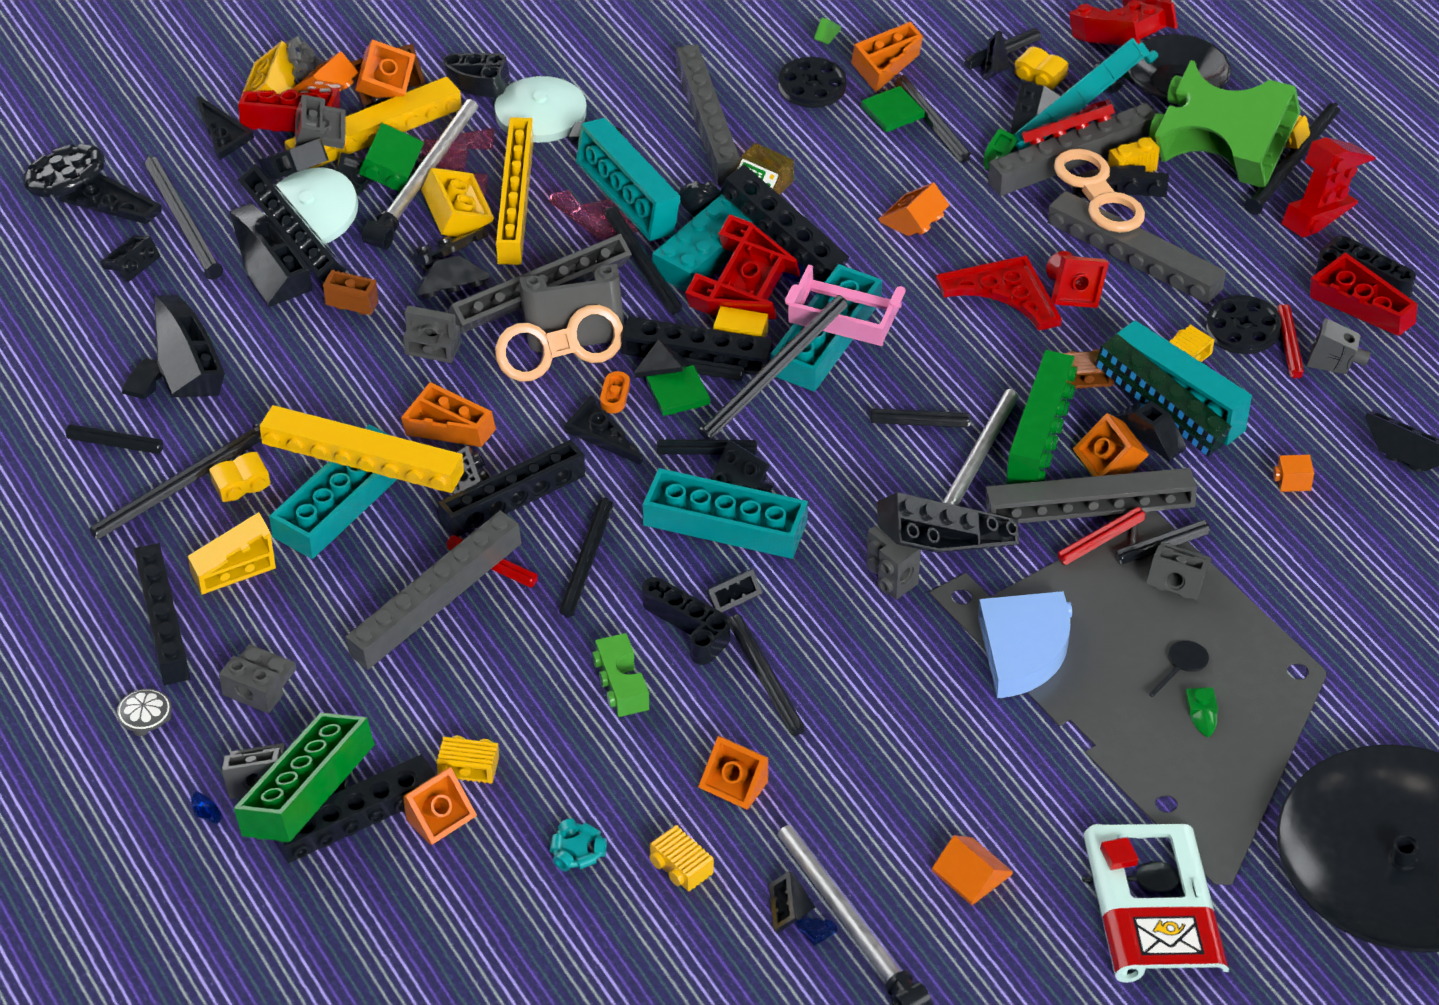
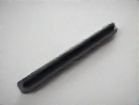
M905 75L897 77L895 85L897 87L901 86L925 111V121L961 163L969 161L971 159L969 150Z
M615 206L607 208L605 210V217L615 232L623 236L632 253V257L669 312L673 315L681 312V302Z
M608 498L599 500L559 609V613L564 615V618L574 616L613 508V502L609 501Z
M740 614L730 616V628L790 734L792 736L802 734L804 732L802 720L743 617Z

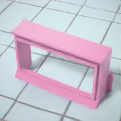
M808 265L799 285L791 286L785 298V303L788 305V322L805 327L822 311L821 309L804 305L810 291L832 297L841 295L848 301L884 309L886 312L880 324L839 314L823 330L828 333L883 346L885 337L898 309L901 308L905 288L902 286L897 287L892 298L887 299L813 280V266Z

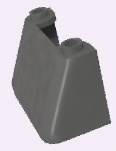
M617 264L604 265L597 268L595 271V281L547 287L545 280L539 276L533 275L519 278L523 323L539 326L546 333L566 329L569 319L578 309L586 305L599 304L610 308L619 317L624 330L623 306ZM597 314L588 315L579 323L577 340L580 346L612 342V326L603 316ZM525 333L529 348L535 352H543L540 341L534 335Z

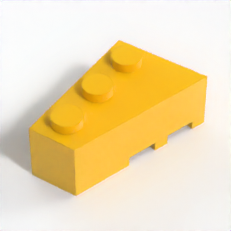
M259 512L188 556L191 575L202 595L276 568L271 533Z

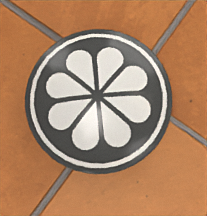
M137 690L126 695L120 701L117 707V718L120 724L126 729L133 731L134 735L144 736L149 731L157 729L171 720V702L164 693L158 690Z

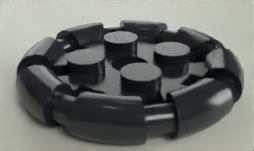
M71 144L52 150V154L40 156L29 166V170L24 174V186L31 194L39 197H50V195L57 197L77 191L76 188L82 185L87 186L100 175V171L103 170L105 165V156L98 147L90 144H79L77 147Z

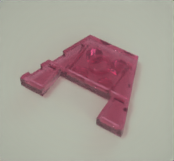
M495 129L459 134L435 168L465 172L469 149H493ZM439 138L423 141L419 165ZM474 174L483 195H486L488 174Z
M570 190L550 194L549 202L600 240L618 235L605 217V210L612 206L619 210L633 233L641 232L611 199L580 205Z

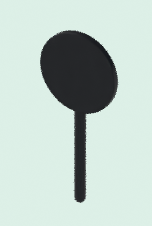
M1192 641L1174 643L1169 649L1168 657L1175 667L1149 693V696L1154 697L1180 669L1194 672L1205 668L1209 661L1207 650L1200 644Z
M1150 862L1142 865L1138 869L1136 876H1126L1127 882L1137 881L1141 887L1148 891L1167 892L1179 884L1180 875L1176 868L1167 863ZM1093 877L1082 878L1083 882H1094Z

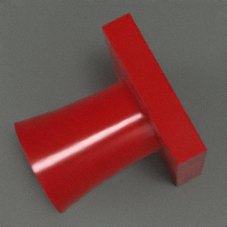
M1068 251L1055 253L1046 265L1048 278L1055 282L1051 302L1054 305L1098 308L1109 262L1105 259L1075 257Z

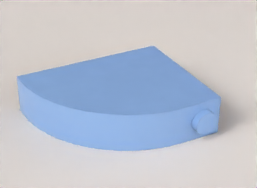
M1064 591L979 599L978 619L997 698L1011 697L1031 691L1048 681L1061 667L1067 654L1070 618L1072 617L1071 602H1066Z

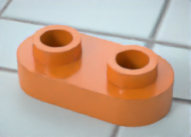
M615 371L605 377L600 395V406L607 413H618L625 408L630 390V378L626 373Z

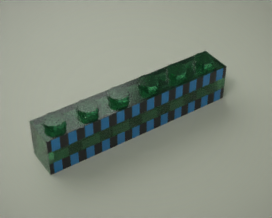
M1114 335L1101 346L1094 365L1141 403L1153 401L1168 412L1181 436L1203 454L1209 457L1225 443L1232 426L1120 335Z

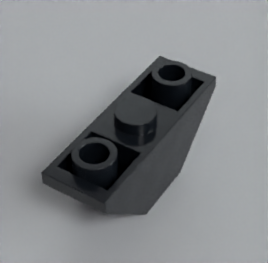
M321 138L261 158L259 162L262 170L272 180L323 163L329 159Z
M460 255L438 260L431 264L417 287L415 294L416 296L423 295V299L438 296L437 291L446 289L448 294L460 291V286L469 284L470 288L484 285L483 280L490 278L489 273Z
M1153 401L1131 405L1114 416L1124 421L1137 439L1167 461H1170L1186 450V444L1171 415Z

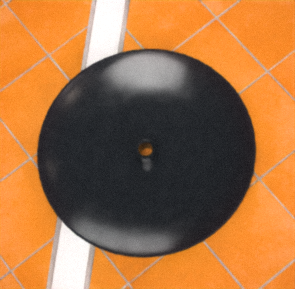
M1371 745L1346 750L1317 763L1296 781L1288 792L1279 813L1277 846L1284 871L1301 898L1323 919L1353 937L1394 950L1419 953L1439 952V752L1406 745Z

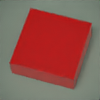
M1128 837L1101 843L1100 850L1110 870L1137 866L1139 858Z

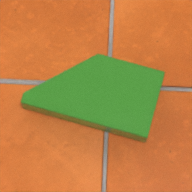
M822 18L814 38L821 43L829 45L841 30V26Z

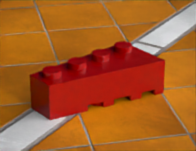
M320 88L310 89V93H297L296 89H290L281 94H276L274 90L244 91L238 103L240 123L252 130L266 129L274 132L287 131L295 133L296 111L302 94L325 99V106L341 109L339 88H331V92H320Z
M1346 252L1311 277L1310 298L1397 336H1400L1416 324L1417 303Z

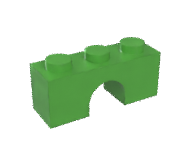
M627 633L595 640L596 651L592 652V659L595 668L600 667L599 677L602 687H607L608 689L606 695L609 707L615 708L618 717L649 710V691L642 673L623 674L634 670V652Z

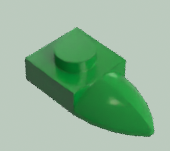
M1000 128L998 129L985 151V170H989L990 161L1014 152L1016 144L1019 142L1015 135Z
M1213 687L1186 689L1185 698L1191 721L1200 733L1210 737L1217 724L1218 706Z

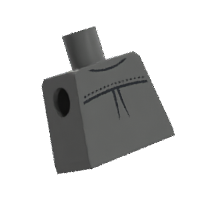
M1324 318L1310 350L1307 367L1346 374L1352 362L1366 366L1371 352L1358 348L1361 337L1359 333Z

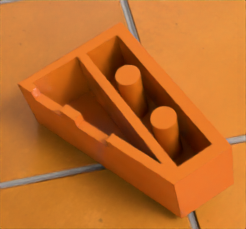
M908 22L854 44L851 63L871 88L877 92L919 56L923 36L911 22Z
M432 382L426 386L401 417L406 436L482 447L496 430L492 411Z

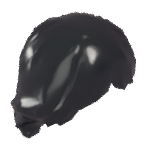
M695 181L685 184L680 189V204L689 213L698 215L717 199L721 193L711 181L705 184Z

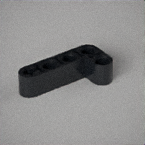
M1336 236L1319 252L1316 274L1346 252L1410 298L1416 278L1413 270L1350 237Z
M651 577L643 582L642 603L644 609L691 635L690 657L694 663L699 665L709 664L729 644L730 619L726 614L658 577Z

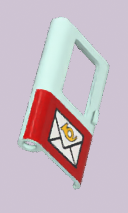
M1094 824L1084 832V841L1115 978L1120 982H1133L1143 976L1146 968L1220 967L1223 972H1229L1193 828L1187 824ZM1125 837L1139 839L1168 837L1172 843L1185 897H1132L1124 868L1110 870L1100 850L1101 843ZM1128 969H1136L1135 972L1127 974Z

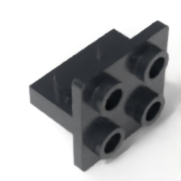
M728 441L711 480L765 492H771L774 486V482L769 480L766 474L770 467L769 463L737 443Z

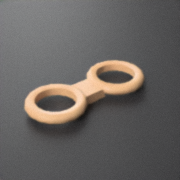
M1069 149L1062 152L1055 159L1054 170L1057 176L1069 185L1082 188L1083 193L1090 200L1088 213L1092 221L1099 227L1121 233L1137 229L1144 222L1145 211L1142 205L1129 195L1114 192L1106 182L1109 177L1110 167L1107 161L1099 154L1085 149ZM1071 160H1087L1096 165L1100 172L1093 177H1078L1067 171L1064 165ZM1106 203H1119L1130 208L1135 216L1128 221H1112L1100 213L1099 207Z
M599 304L586 305L578 309L569 319L566 329L546 333L539 326L530 323H516L506 328L499 336L495 347L496 361L501 371L509 378L520 382L533 381L543 376L550 368L554 357L574 353L579 359L589 363H602L612 358L619 351L622 344L623 326L619 317L610 308ZM597 314L603 316L610 322L613 329L611 344L600 353L586 351L577 340L578 325L588 315ZM519 333L534 335L543 347L541 363L535 369L528 372L514 369L506 358V347L509 340Z

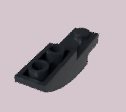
M1142 165L1111 166L1106 182L1114 192L1126 195L1166 197L1169 173L1145 172V166ZM1094 169L1076 176L1084 178L1093 177L1100 171L1099 169ZM1073 186V195L1079 198H1087L1082 188Z

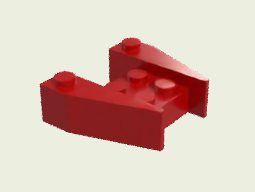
M1122 0L1123 7L1113 9L1110 12L1092 7L1090 4H1082L1077 9L1069 12L1073 37L1086 42L1124 45L1131 38H1134L1137 44H1139L1140 39L1165 27L1178 28L1175 7L1171 0Z
M1325 137L1312 141L1305 163L1313 167L1314 170L1303 199L1288 204L1281 224L1304 238L1316 234L1354 207L1358 200L1348 195L1351 179L1357 172L1356 166L1375 160V156L1353 143Z
M729 214L719 232V237L723 249L734 253L718 281L698 273L695 274L685 292L689 306L715 316L718 315L720 306L765 313L768 314V319H776L777 315L774 304L768 301V298L783 271L797 277L800 276L797 259L751 222Z

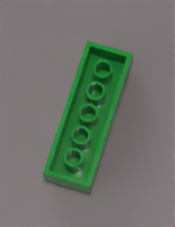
M1045 350L1009 452L1006 485L1045 481L1047 472L1044 470L1045 468H1050L1052 454L1050 452L1056 450L1058 436L1056 434L1062 433L1064 425L1062 416L1067 417L1070 407L1068 399H1073L1076 385L1072 384V381L1075 382L1078 367L1074 366L1075 356Z
M319 713L233 808L242 836L290 842L375 745L367 717Z

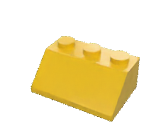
M281 41L254 62L243 92L274 90L276 94H281L295 86L294 66L289 62L288 46L285 42Z
M437 168L430 169L421 191L442 235L459 237L493 222L494 216L473 173Z

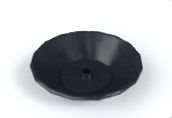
M1166 34L1142 41L1149 52L1154 50L1158 53L1156 60L1148 64L1143 58L1128 70L1131 80L1144 92L1168 100V90L1172 79L1176 75L1183 77L1191 60L1195 61L1200 75L1208 83L1221 89L1229 82L1231 66L1226 55L1213 43L1196 36Z

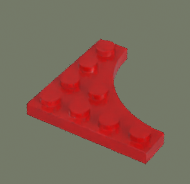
M1110 99L1088 105L1080 111V115L1078 112L1063 117L1056 123L1051 122L1022 132L1025 143L1030 141V144L1034 145L1043 142V137L1052 134L1053 138L1066 134V129L1075 127V130L1088 127V122L1097 119L1098 123L1112 119L1111 114H1114L1115 111Z
M1027 255L936 275V284L944 298L951 296L990 298L1008 304L1030 319L1038 331L1061 326L1062 318L1051 302V298Z

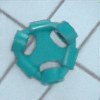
M566 819L559 824L557 834L552 835L550 852L554 855L553 862L557 868L564 872H567L570 868L578 867L580 870L596 864L597 859L606 857L607 838H603L600 835L601 831L587 823L582 825L576 823L574 819ZM594 840V853H589L587 851L590 841Z

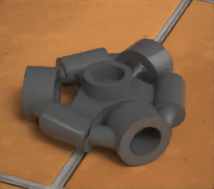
M299 36L286 42L289 62L294 66L293 75L295 78L303 80L324 62L323 59L315 56L314 50L305 41L302 42ZM298 47L301 52H296V48Z

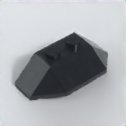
M1022 82L1014 109L1010 133L1014 135L1058 99L1060 95L1044 85ZM1052 134L1049 135L1044 141H1046L1047 139H1049V138L1052 137L1053 135H1052Z
M1375 410L1367 412L1365 418L1377 448L1380 452L1386 454L1385 457L1394 462H1400L1401 460L1408 463L1410 469L1421 473L1439 466V438Z

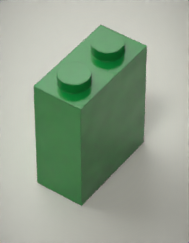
M381 123L359 174L401 192L406 185L424 142Z

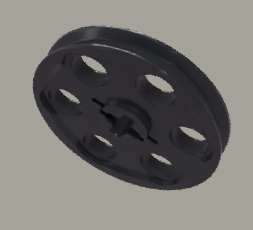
M803 57L787 63L781 69L778 87L782 96L793 104L810 108L824 107L837 102L843 97L846 91L847 77L844 70L831 60L820 57ZM801 67H807V68H809V69H808V70H801V69H799V68H801ZM822 70H830L832 72L824 73ZM786 78H794L795 80H793V81H787V80H785V79H786ZM837 83L839 86H831L830 84ZM800 91L803 92V94L797 95L793 92ZM823 94L825 97H817L815 95Z
M1245 295L1232 296L1222 299L1212 306L1207 315L1206 329L1208 336L1212 337L1214 343L1220 348L1237 354H1254L1262 352L1276 343L1281 331V317L1276 308L1263 299ZM1256 307L1259 311L1252 312L1248 308ZM1226 308H1231L1235 311L1232 313H1227L1223 310ZM1271 321L1274 325L1266 326L1263 322ZM1221 323L1225 325V327L1216 328L1213 325ZM1260 336L1263 337L1265 340L1256 341L1253 339V337ZM1234 337L1238 338L1240 341L1231 342L1228 339Z

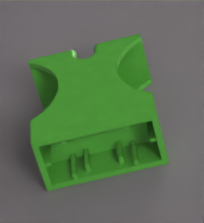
M1191 60L1183 77L1174 76L1169 86L1168 101L1178 104L1179 107L1169 105L1165 114L1157 113L1154 116L1150 127V137L1160 147L1159 154L1163 162H1167L1171 158L1187 152H1210L1221 156L1233 166L1238 175L1239 182L1265 188L1301 113L1296 86L1268 80L1257 87L1247 90H1224L1208 83L1200 75L1195 61Z

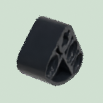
M454 53L443 58L446 76L460 91L482 97H497L505 92L510 79V73L504 54Z

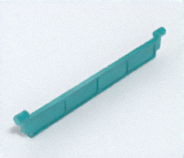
M1131 38L1014 134L1019 141L1016 144L1018 150L1033 146L1030 144V141L1025 143L1022 132L1051 122L1056 123L1063 117L1079 112L1143 58L1146 63L1151 64L1158 58V53L1154 50L1149 52L1143 42L1137 44L1134 38Z

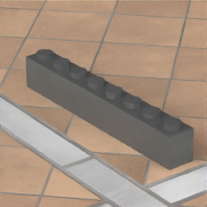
M698 44L676 47L677 73L717 184H724L725 179L739 168L741 163L739 154Z
M1145 103L1111 116L1112 119L1091 123L1083 129L1067 132L1064 135L992 160L989 163L988 184L999 196H1003L1056 176L1057 174L1054 170L1055 159L1062 152L1069 149L1090 150L1101 157H1106L1109 154V150L1118 148L1122 144H1130L1139 141L1141 138L1150 137L1151 123L1157 113ZM1076 159L1066 162L1064 166L1069 171L1090 162Z
M1064 191L1049 205L1048 224L1206 304L1213 300L1224 288L1225 270L1139 227L1130 232L1121 233L1101 228L1092 221L1088 213L1089 202L1067 191ZM1099 208L1100 213L1105 218L1118 222L1125 221Z
M618 234L453 303L447 313L455 314L456 325L460 326V334L521 309L520 277L539 276L545 280L547 287L586 282L595 278V271L601 266L617 264L619 268L625 265L632 253L623 236Z
M1190 468L986 486L987 513L1018 519V523L1125 514L1135 507H1140L1144 512L1191 508L1196 506L1197 486Z
M502 511L496 513L346 635L345 638L350 657L369 670L521 545L519 524Z

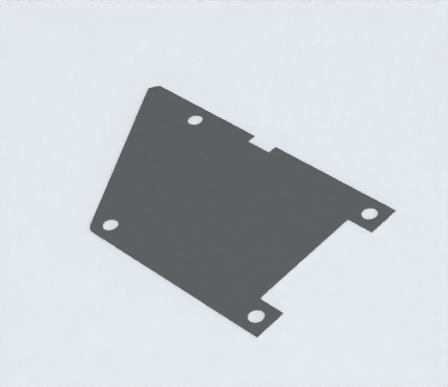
M1150 511L1145 515V520L1136 525L1135 543L1175 529L1156 511ZM1115 514L1104 516L1111 522L1122 515ZM1131 528L1067 565H1063L1058 560L991 597L967 573L929 592L986 651L978 619L979 599L1064 591L1066 602H1071L1072 606L1067 654L1061 667L1048 681L1026 693L1059 726L1071 721L1095 745L1085 753L1154 824H1187L1191 826L1194 830L1205 876L1213 884H1233L1326 679V671L1212 563H1210L1197 600L1183 598L1177 593L1158 590L1146 584L1155 553L1123 565L1119 564L1115 558L1116 550L1130 545ZM1189 542L1176 545V547L1201 554ZM1173 573L1174 575H1176V576H1178V577H1182V576H1181L1180 574H1178V573ZM957 590H965L972 595V600L967 604H957L952 600L951 595ZM1192 641L1200 644L1207 650L1209 661L1205 668L1194 672L1180 669L1154 697L1149 696V693L1175 667L1168 657L1169 649L1174 643ZM1299 664L1306 667L1309 674L1304 679H1294L1288 674L1287 669L1291 665ZM1213 687L1218 712L1216 728L1210 737L1200 733L1192 723L1185 698L1186 689ZM1168 796L1177 802V808L1173 812L1165 813L1157 809L1155 801L1159 797Z

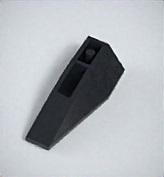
M250 203L229 211L247 277L268 307L312 291L309 267L295 248L292 247L273 222L260 209Z
M179 295L155 296L157 365L171 398L219 396L225 372L202 323Z
M899 492L877 501L878 527L898 545L943 553L1016 546L1019 544L1018 519Z

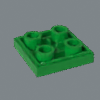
M901 86L861 101V107L885 132L893 131L896 128L925 117V111Z
M694 365L687 366L683 372L646 377L647 385L662 416L710 404V397Z

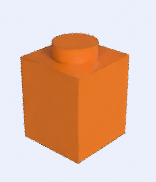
M1310 455L1279 456L1278 466H1274L1273 477L1274 481L1279 484L1280 492L1311 491L1314 469Z

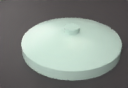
M547 76L529 77L510 84L506 87L505 92L497 97L495 117L500 128L507 134L509 118H533L534 142H551L569 136L575 122H584L586 118V100L580 89L566 80Z
M328 168L304 169L287 176L277 184L278 188L325 244L342 235L356 217L358 210L356 191L351 181L338 171Z

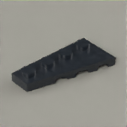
M102 174L87 186L82 185L76 188L77 191L59 196L61 202L143 224L149 223L162 212L161 204Z

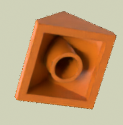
M718 736L698 788L747 810L768 783V757L722 736Z
M451 767L443 770L403 796L406 821L430 845H433L477 816Z
M957 835L952 837L932 867V872L970 905L975 904L1013 874L1011 869L973 837Z

